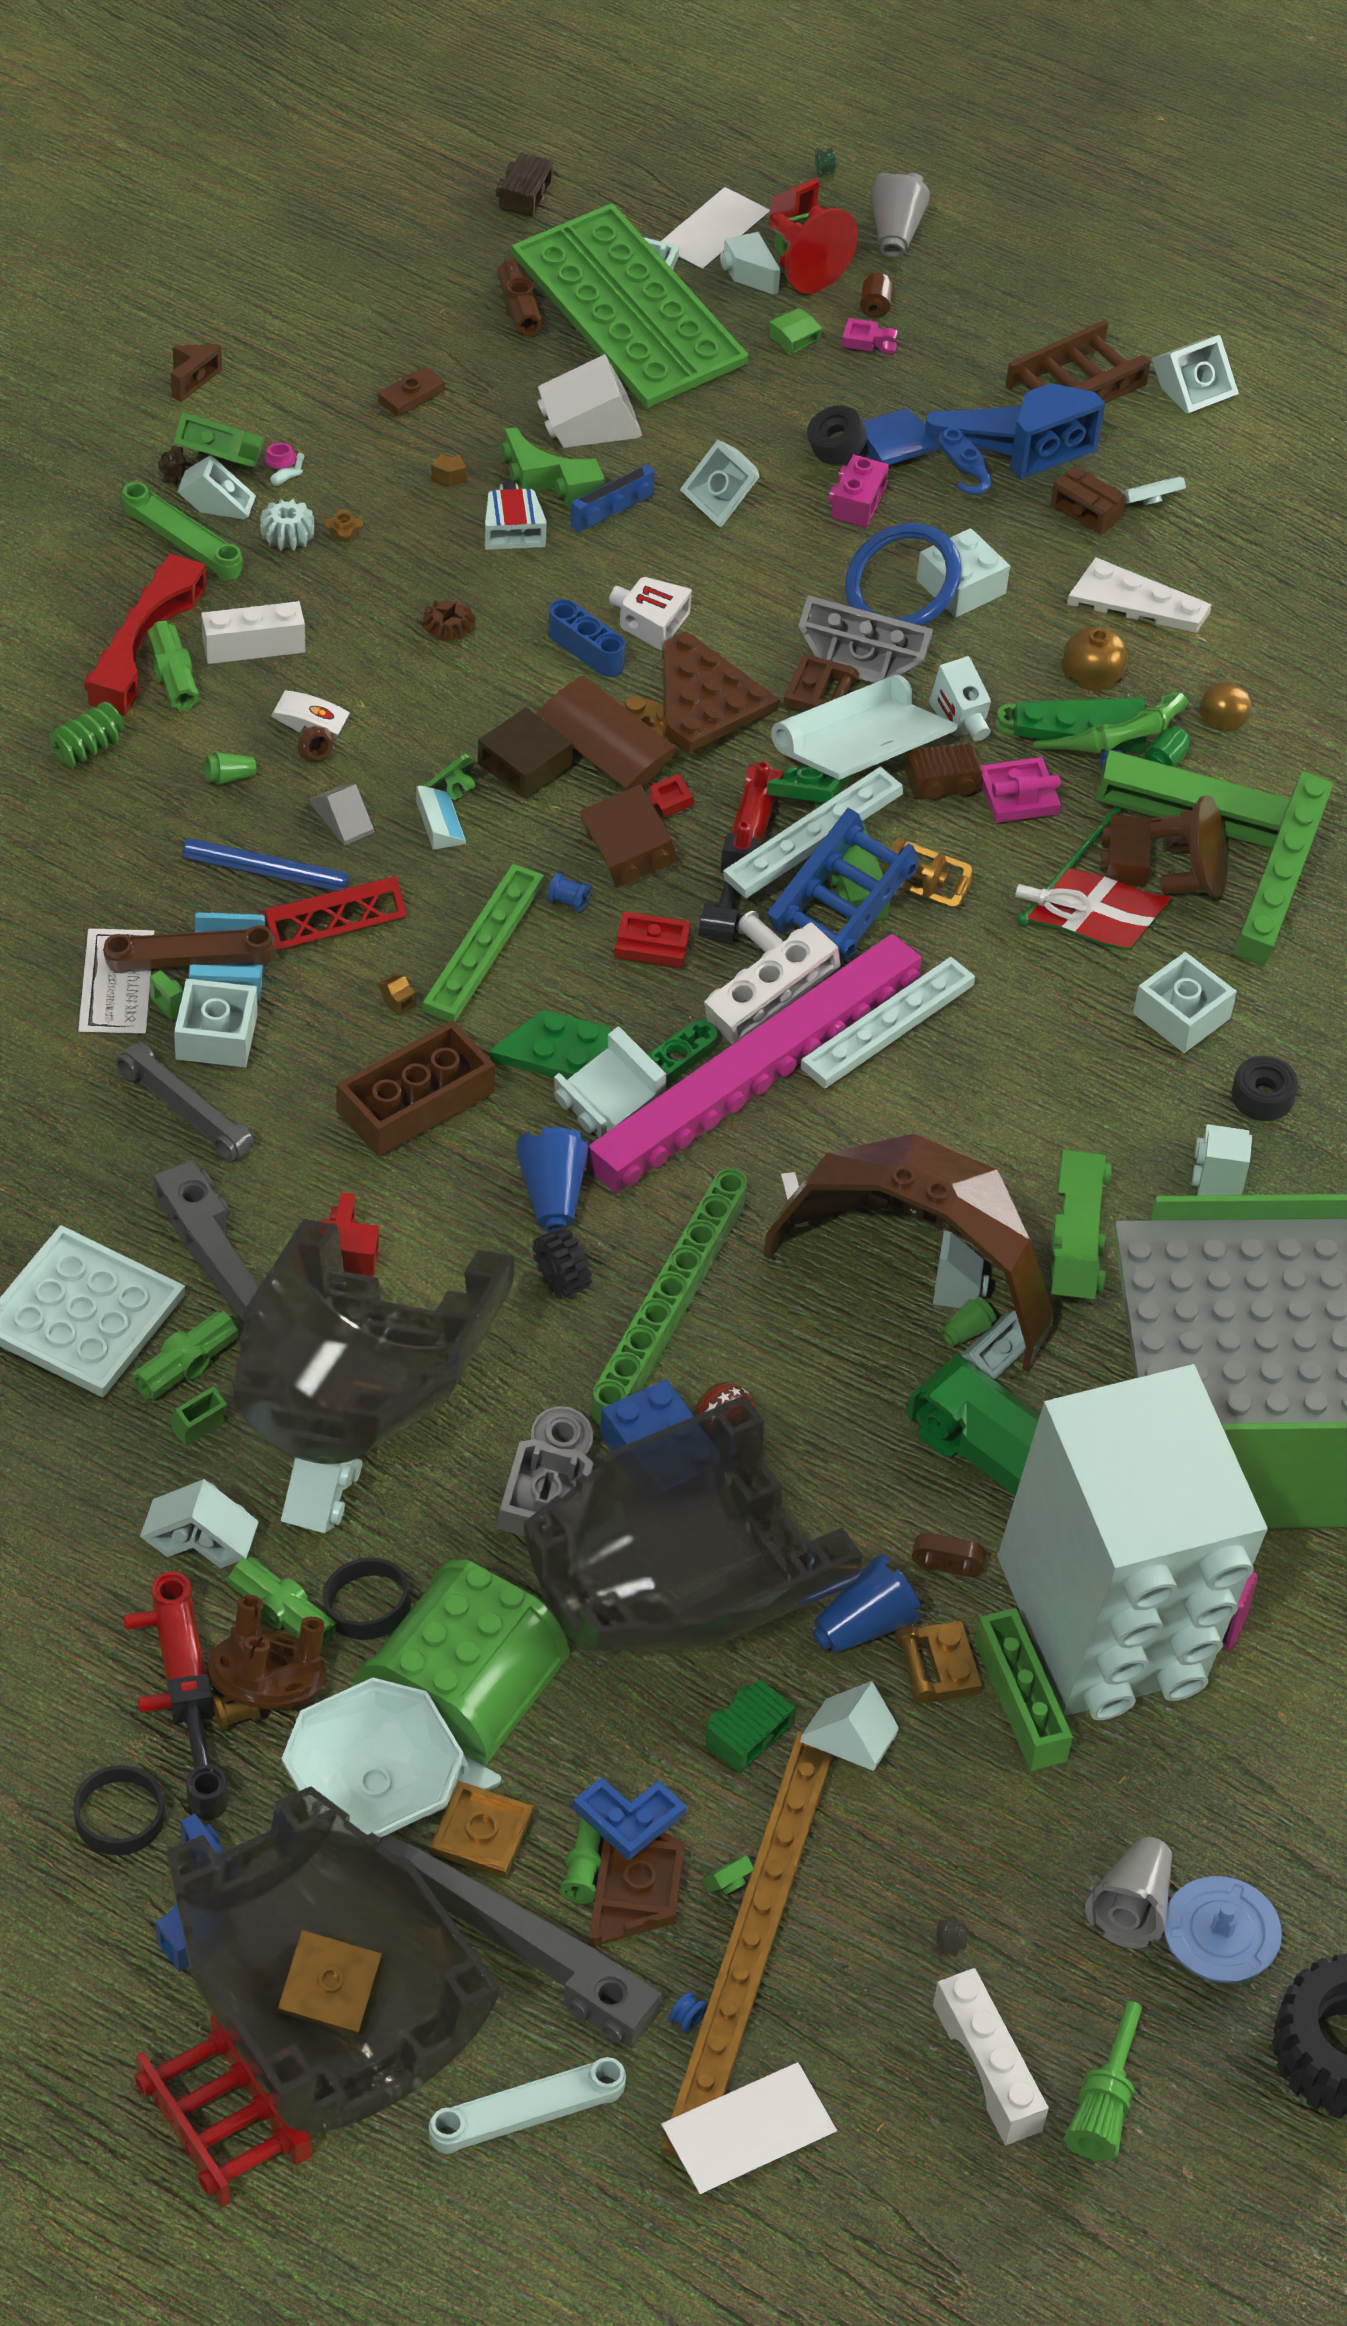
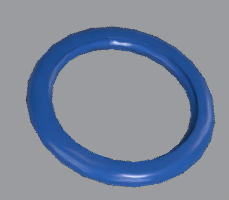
M904 523L888 527L868 539L853 556L846 573V601L850 607L876 613L865 604L861 595L860 580L865 565L881 548L894 541L905 538L926 540L941 552L945 560L946 576L944 584L935 599L923 609L904 617H894V619L924 626L938 617L953 600L960 584L962 570L960 554L954 542L944 532L932 526L919 523Z

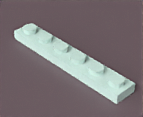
M880 766L723 870L724 880L744 898H748L811 856L848 807L859 813L863 821L903 794L902 784Z
M949 957L801 1059V1069L826 1089L974 986L975 976L955 959Z

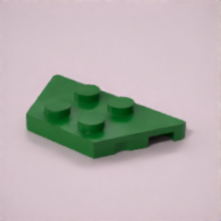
M541 1010L495 1045L490 1051V1060L552 1078L560 1073L568 1080L608 1048V1034L611 1030L610 1027Z

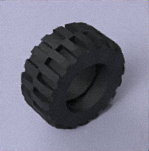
M1346 1953L1334 1955L1330 1963L1326 1958L1317 1960L1312 1963L1310 1970L1303 1969L1295 1977L1293 1985L1288 1987L1284 1995L1273 2032L1275 2036L1272 2042L1273 2054L1279 2057L1277 2067L1281 2076L1284 2078L1290 2076L1291 2078L1288 2085L1297 2096L1303 2093L1308 2097L1306 2104L1316 2110H1318L1319 2106L1330 2110L1328 2115L1338 2119L1341 2118L1342 2114L1347 2115V2055L1336 2050L1325 2039L1319 2027V2022L1331 2016L1347 2015Z

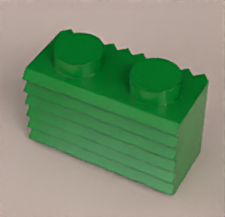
M758 1679L752 1687L748 1685L742 1687L735 1695L733 1703H731L729 1708H726L725 1711L718 1709L710 1716L706 1723L705 1744L708 1748L712 1749L713 1753H717L719 1758H723L725 1763H729L731 1768H735L737 1773H741L794 1725L796 1707L762 1679Z

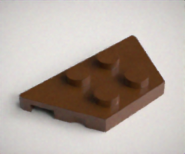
M661 1834L628 1861L604 1839L589 1934V1946H598L675 1922L685 1849L684 1843L669 1834Z

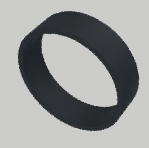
M362 1558L348 1562L334 1571L325 1583L323 1603L327 1616L337 1623L338 1633L352 1639L369 1640L387 1635L399 1626L410 1611L411 1595L406 1576L397 1565L380 1558ZM361 1577H386L397 1582L403 1588L402 1597L396 1607L386 1615L371 1621L356 1622L346 1620L335 1614L331 1609L333 1598L337 1592L347 1583Z
M110 1766L94 1772L82 1782L74 1798V1817L78 1834L92 1849L108 1855L132 1854L147 1847L158 1836L164 1822L163 1795L158 1783L146 1772L131 1766ZM114 1782L137 1784L153 1795L159 1806L158 1812L153 1822L144 1831L135 1836L124 1839H109L99 1836L89 1830L80 1817V1810L84 1801L94 1790Z

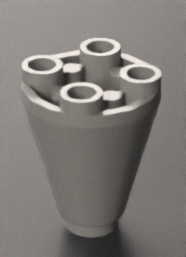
M880 173L876 176V180L872 185L871 203L878 245L881 248V253L886 257L898 258L904 254L929 205L930 192L923 183V177L920 174Z

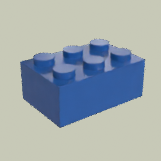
M667 1379L602 1408L600 1436L657 1517L723 1487L725 1459Z

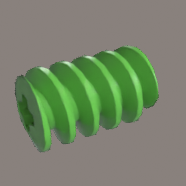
M105 701L100 703L97 708L89 709L86 714L78 715L75 720L67 721L64 726L56 727L53 732L49 733V741L57 757L67 767L73 768L76 765L75 758L79 762H84L87 758L86 752L90 756H95L98 752L97 746L101 750H106L109 746L108 741L112 744L118 743V732H124V722L117 710Z

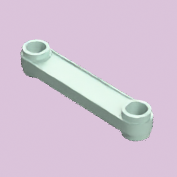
M601 2058L596 2062L451 2108H442L436 2111L430 2120L429 2140L438 2152L451 2154L459 2149L600 2104L612 2103L618 2100L624 2092L626 2085L624 2067L614 2058ZM602 2077H610L616 2081L610 2084L602 2083L598 2079ZM444 2127H451L457 2131L446 2135L438 2130Z

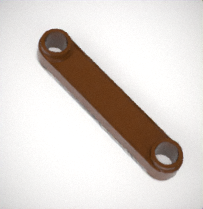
M259 925L244 930L143 936L114 934L106 939L103 948L105 962L109 969L115 973H124L131 969L248 962L263 965L269 963L274 958L276 951L275 939L271 930Z

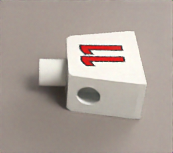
M643 577L639 579L631 591L615 586L610 594L609 603L621 608L620 626L622 629L662 651L664 641L675 634L690 614L692 590Z

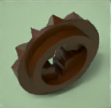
M446 598L444 603L434 601L432 607H425L423 626L430 635L443 640L460 639L468 635L474 628L475 615L472 614L471 606H463L461 600L453 603ZM449 615L454 616V618L451 617L443 623V617L447 618L449 617Z

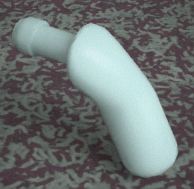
M297 454L295 467L280 469L270 478L271 483L274 486H280L288 479L300 476L304 471L301 469L305 457L304 454Z

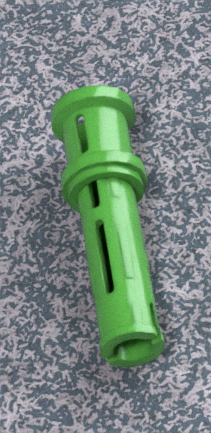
M582 1818L575 1848L566 1857L568 1872L566 1880L560 1885L559 1891L564 1899L577 1904H587L595 1899L596 1888L594 1881L601 1864V1856L598 1852L602 1836Z

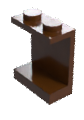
M641 784L579 811L584 830L589 840H594L603 856L615 888L632 883L644 875L658 869H663L669 864L678 861L673 841Z

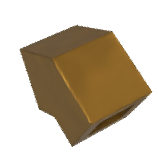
M441 454L431 465V480L447 487L466 482L467 467L460 455L449 457Z
M393 974L378 982L384 1002L397 1016L415 1007L416 992L409 986L405 975Z

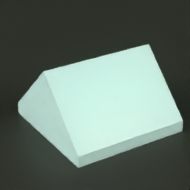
M873 1681L827 1698L802 1734L800 1742L874 1771L896 1737L899 1727Z

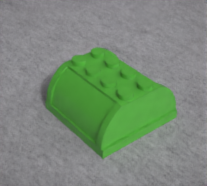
M454 1559L441 1565L433 1575L430 1587L375 1656L366 1660L355 1673L351 1687L373 1677L427 1691L464 1755L486 1766L569 1658L570 1648L567 1645V1640L560 1624L538 1598L469 1560Z

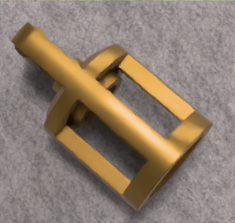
M897 838L890 848L897 854H900L909 843L914 846L916 854L934 860L929 865L918 862L917 870L912 876L923 881V888L903 882L899 889L950 908L960 907L972 883L974 873L972 865ZM885 862L882 869L883 875L890 867V865ZM947 865L964 870L962 875L959 876L952 899L937 895L939 889H944L949 878V873L946 872Z

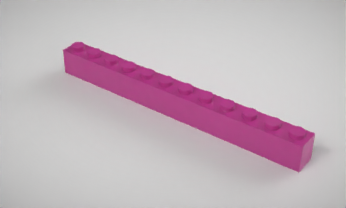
M893 933L591 1143L588 1146L586 1169L615 1194L627 1186H633L642 1175L653 1167H660L677 1150L687 1148L693 1139L701 1133L712 1130L721 1119L731 1112L739 1111L745 1102L756 1094H763L773 1082L782 1076L786 1077L791 1074L795 1067L801 1063V1059L919 979L922 957Z

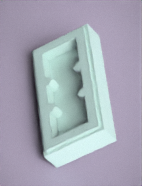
M1175 477L1123 490L1121 493L1126 496L1125 504L1143 500L1144 505L1162 501L1161 495L1185 489L1186 485L1184 478Z

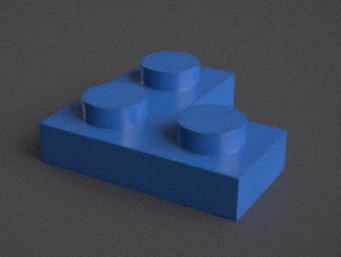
M601 1777L573 1799L572 1809L629 1861L685 1816L687 1805L659 1780L630 1803Z

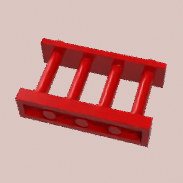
M225 2007L210 2015L211 2033L208 2034L207 2040L156 2068L152 2066L145 2053L142 2052L136 2056L138 2073L134 2074V2080L144 2097L151 2095L200 2173L197 2174V2178L203 2191L208 2197L215 2195L222 2208L230 2204L228 2181L278 2153L282 2155L289 2153L297 2166L311 2158L310 2136ZM215 2054L219 2057L222 2055L226 2057L231 2065L229 2066V2072L176 2101L164 2084V2082ZM235 2087L239 2089L245 2087L252 2097L250 2105L196 2134L185 2117L188 2113ZM258 2119L261 2122L268 2121L274 2130L271 2133V2138L217 2167L206 2148Z

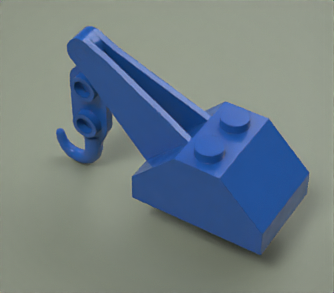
M1050 383L1026 392L1021 406L960 411H932L926 417L925 432L931 437L938 438L939 448L960 471L972 474L980 482L976 486H966L958 482L957 488L966 494L978 495L989 489L991 477L985 468L983 455L976 447L1011 455L1010 469L1021 480L1097 451L1105 403L1095 392Z

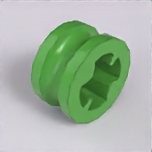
M1005 704L998 709L995 724L997 730L1004 735L1016 736L1014 735L1013 721L1016 704Z

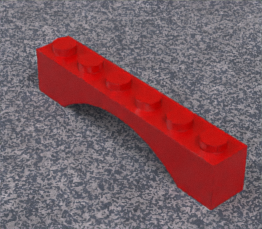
M169 553L164 563L157 566L153 580L149 586L146 585L142 589L140 600L135 607L132 606L129 609L122 628L116 629L111 645L108 649L102 651L98 665L94 671H89L86 676L84 688L88 692V705L98 707L100 703L106 701L120 715L125 716L139 695L138 672L135 659L142 643L148 637L147 630L152 628L155 622L167 621L195 607L206 589L205 564Z

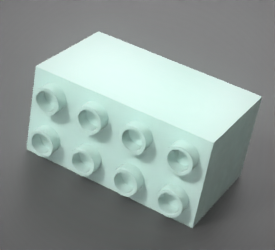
M1194 1364L1044 1401L997 1557L1063 1716L1089 1710L1094 1720H1107L1131 1709L1136 1702L1135 1697L1162 1691L1166 1700L1177 1701L1193 1696L1204 1689L1208 1684L1207 1677L1216 1655L1223 1647L1222 1640L1231 1618L1238 1610L1237 1603L1246 1581L1254 1571L1253 1564L1268 1528Z

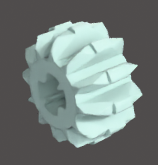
M280 498L278 504L269 503L268 508L262 511L260 530L262 538L268 541L269 547L278 545L280 551L284 548H291L295 551L297 545L306 547L307 541L312 539L314 534V516L312 515V510L307 509L306 503L296 504L294 498L290 502H284Z

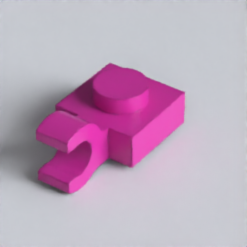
M848 318L842 336V347L872 351L873 346H877L885 354H895L897 343L889 341L896 340L898 331L892 328L879 329L878 322Z

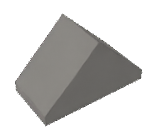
M356 784L338 786L310 798L312 807L344 846L374 833V828Z

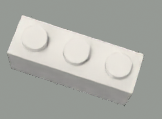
M299 601L201 613L202 641L207 664L305 653V623Z

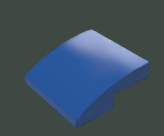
M907 408L862 421L867 434L868 457L872 460L890 465L938 450V444L934 437L929 436L925 432L923 422Z

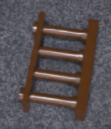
M1103 320L1010 362L1005 387L1010 390L1025 383L1033 390L1045 386L1037 377L1049 372L1063 386L1095 392L1106 404L1147 385L1151 361L1144 355L1126 361L1105 342L1108 322ZM1098 351L1114 368L1102 372L1085 355ZM1073 361L1090 379L1079 383L1061 366Z

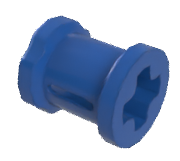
M557 873L550 883L547 901L551 903L561 902L573 907L575 912L580 913L588 902L591 885L588 883L578 884L565 879L564 874Z

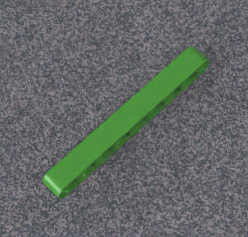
M729 1168L717 1173L593 1390L591 1414L593 1421L598 1426H601L602 1408L641 1391L742 1213L745 1205L747 1179L741 1171Z

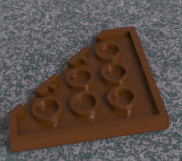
M684 631L664 641L662 647L664 664L662 677L665 692L663 705L666 719L664 732L666 737L686 752H692L777 710L779 698L747 676L742 670L721 657L719 653L702 643L694 635Z

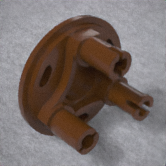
M1209 795L1201 796L1192 810L1181 811V815L1152 817L1150 830L1153 839L1167 837L1168 844H1172V846H1169L1171 854L1189 851L1192 865L1190 872L1161 875L1160 885L1162 893L1169 895L1186 892H1206L1213 898L1220 897L1225 890L1227 882L1228 856L1223 821L1214 799Z
M246 1595L245 1599L243 1597L239 1598L237 1601L235 1627L231 1628L230 1638L219 1643L212 1650L208 1658L207 1672L212 1684L226 1697L238 1703L261 1709L293 1708L313 1700L322 1691L326 1681V1667L321 1659V1647L325 1628L324 1621L312 1616L303 1618L299 1640L281 1633L262 1631L259 1627L261 1609L263 1608L261 1598L254 1595Z

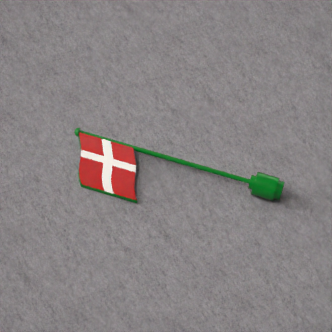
M1172 726L1169 729H1165L1147 748L1144 757L1149 761L1176 767L1189 751L1190 737L1180 727ZM1115 806L1045 888L1048 891L1063 888L1084 893L1088 899L1086 914L1079 920H1069L1052 913L1045 906L1033 902L1023 914L1017 915L1016 920L1019 925L1025 926L1028 923L1063 930L1102 946L1120 950H1131L1170 903L1172 897L1145 892L1105 876L1071 869L1102 833L1103 825H1109L1111 814L1117 815L1122 807ZM1066 894L1051 896L1082 904V900L1077 896ZM1050 902L1059 910L1072 915H1076L1081 911Z

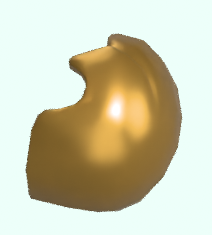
M1219 682L1210 686L1204 693L1199 707V714L1203 721L1213 728L1225 731L1237 730L1242 727L1245 719L1249 716L1252 704L1248 692L1239 685Z

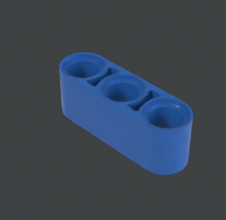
M558 599L550 604L548 634L553 641L603 676L612 677L619 675L623 671L625 641L618 633L571 600Z

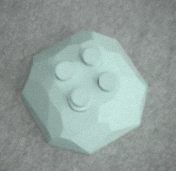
M372 1677L301 1710L281 1759L283 1766L317 1826L325 1834L341 1840L372 1842L446 1807L462 1765L464 1753L427 1691Z

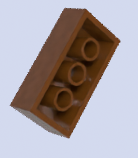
M451 1021L337 1083L336 1111L379 1157L493 1094L495 1091V1064L454 1021Z

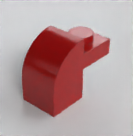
M341 1192L338 1207H331L330 1219H321L322 1255L331 1267L340 1272L374 1277L379 1251V1226L354 1223L355 1194Z

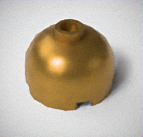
M1086 627L1077 631L1067 642L1064 649L1062 670L1065 677L1070 680L1071 676L1074 680L1078 681L1079 687L1087 690L1100 691L1113 688L1116 681L1120 679L1122 681L1125 677L1128 654L1124 642L1115 632L1103 627Z

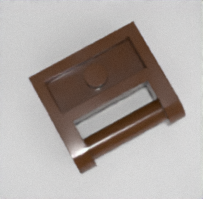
M803 653L784 696L783 706L805 712L827 703L828 701L821 699L830 678L838 679L839 681L831 701L848 694L850 687L856 684L859 672L852 666Z

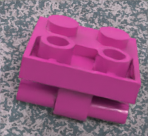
M1042 757L980 765L982 770L981 787L995 823L1060 814L1061 803L1055 788H1060V777L1058 774L1049 775Z

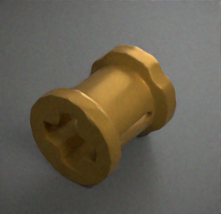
M218 1695L212 1697L213 1712L221 1731L227 1730L230 1724L251 1718L254 1721L260 1719L259 1708L238 1703L228 1697L220 1698Z

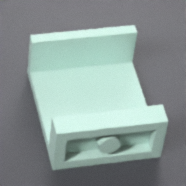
M618 1026L608 1034V1048L572 1077L566 1080L560 1073L554 1076V1097L564 1109L570 1108L578 1116V1122L586 1132L590 1134L594 1132L600 1138L666 1090V1073Z

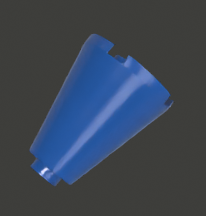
M542 1128V1135L531 1137L530 1131L522 1135L516 1143L517 1158L537 1224L547 1232L559 1227L567 1228L573 1224L588 1154V1140L585 1138L583 1141L581 1133L567 1128Z
M881 1553L874 1557L814 1620L816 1629L812 1631V1634L824 1651L830 1648L834 1653H838L913 1625L924 1618V1613L915 1612L921 1605L899 1569L892 1573L886 1567V1564L891 1561L886 1555Z

